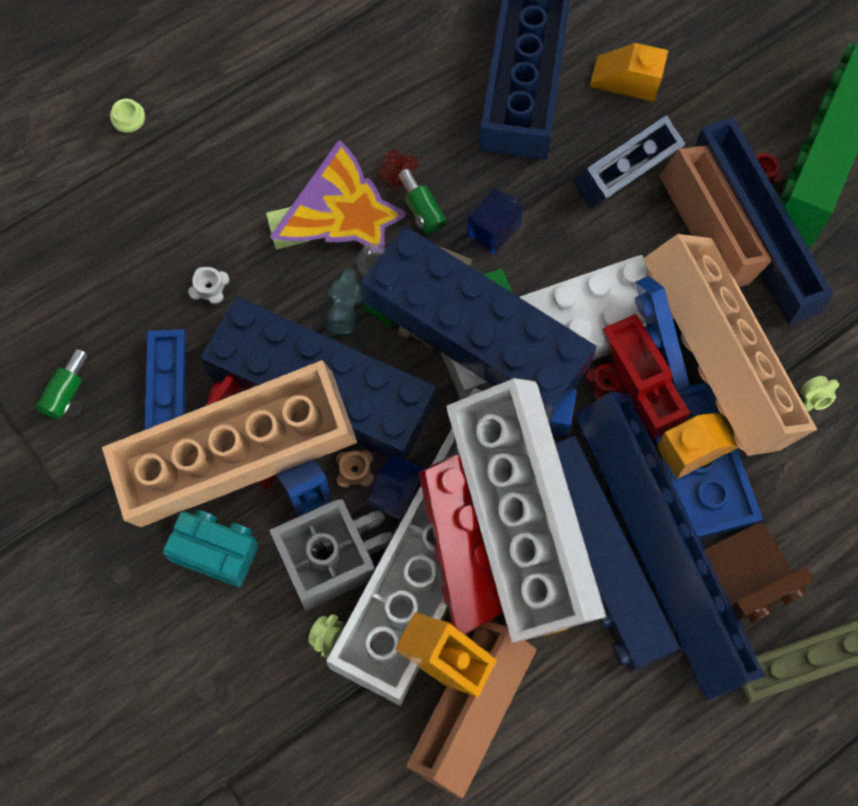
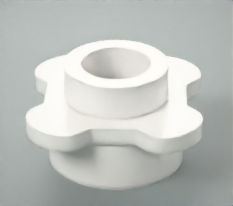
M211 267L198 268L194 273L193 286L189 288V295L194 300L202 298L209 300L212 304L220 303L224 298L222 294L224 286L229 283L227 273L223 271L218 272ZM211 283L212 287L206 288V284Z

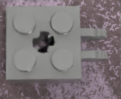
M343 499L335 500L269 530L305 611L370 581L376 569L369 555L388 547L393 535L391 532L382 533L368 541L362 542L359 534L377 527L384 521L385 518L381 511H374L353 521ZM325 549L330 554V558L326 560L315 559L319 558L318 551Z

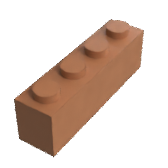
M707 146L678 149L659 175L691 235L712 238L738 286L749 285L772 259Z
M490 621L477 627L471 639L497 660L479 698L446 687L406 765L408 769L433 785L462 799L537 650L526 640L512 643L508 627Z

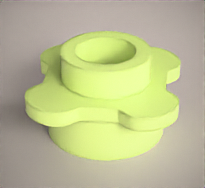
M818 376L807 381L800 390V394L805 400L803 404L806 410L810 411L813 408L822 410L830 406L836 399L835 390L839 387L838 381H828L825 376Z
M334 614L329 617L321 616L318 618L309 634V644L314 646V650L322 651L321 656L325 658L329 657L345 627V623L342 621L338 622V616Z

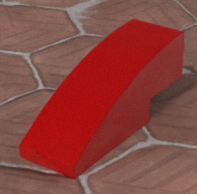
M637 314L603 328L602 333L620 377L652 439L663 436L666 431L688 421L690 411L672 383L673 374Z

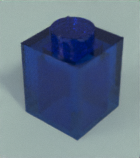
M494 188L468 217L467 234L495 254L521 225L523 207L520 206L513 196L503 194Z
M392 455L378 471L367 505L403 520L421 486L419 472L424 470V468Z

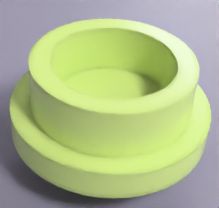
M121 99L113 105L110 119L112 125L117 130L133 132L143 125L145 113L142 106L134 100Z

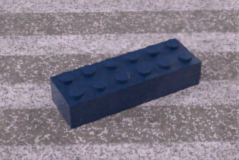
M502 0L481 123L479 151L547 160L570 0Z
M406 226L403 227L360 281L362 301L492 386L514 378L537 382L548 422L552 420L592 364L597 347L595 344Z
M237 296L200 357L207 375L223 382L225 377L230 374L236 378L237 384L246 390L323 360L334 375L358 442L356 444L401 465L405 464L436 404L437 386Z

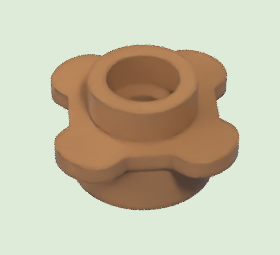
M365 450L361 452L339 453L336 457V464L339 466V475L336 478L337 484L341 488H348L350 485L358 484L363 487L372 485L374 482V476L370 472V464L373 462L372 454ZM352 467H358V471L352 472Z

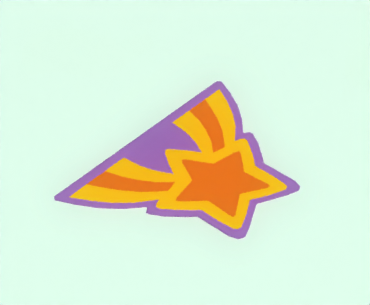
M338 141L273 231L270 238L282 241H308L324 237L327 242L355 240L375 251L381 252L384 250L385 227L405 217V212L381 199L374 183L369 178L364 179L362 170L354 155L342 141Z

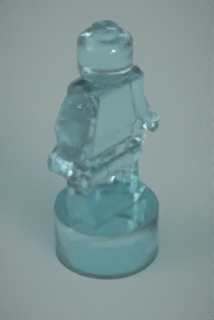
M346 268L342 271V277L340 280L333 282L327 294V298L332 297L334 304L327 312L325 326L329 331L336 334H349L353 332L356 320L353 306L356 302L358 305L362 303L361 287L356 284V271L352 268Z

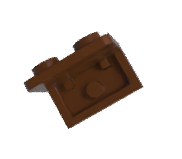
M756 523L704 549L739 622L748 618L751 624L773 613L770 606L782 600L785 606L799 600L807 595L803 588L814 581L806 566L795 572L792 571L769 531L761 523Z

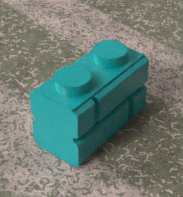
M196 509L194 515L182 511L174 526V531L164 547L163 554L173 563L240 588L259 546L256 539L251 536L253 532L237 523H231L229 528L217 524L215 516Z

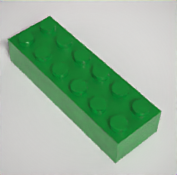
M858 40L855 44L848 43L840 60L843 64L838 63L831 77L829 89L826 90L821 100L818 113L807 132L808 136L797 155L794 168L791 170L784 185V191L780 196V200L806 246L809 247L813 246L833 213L858 153Z

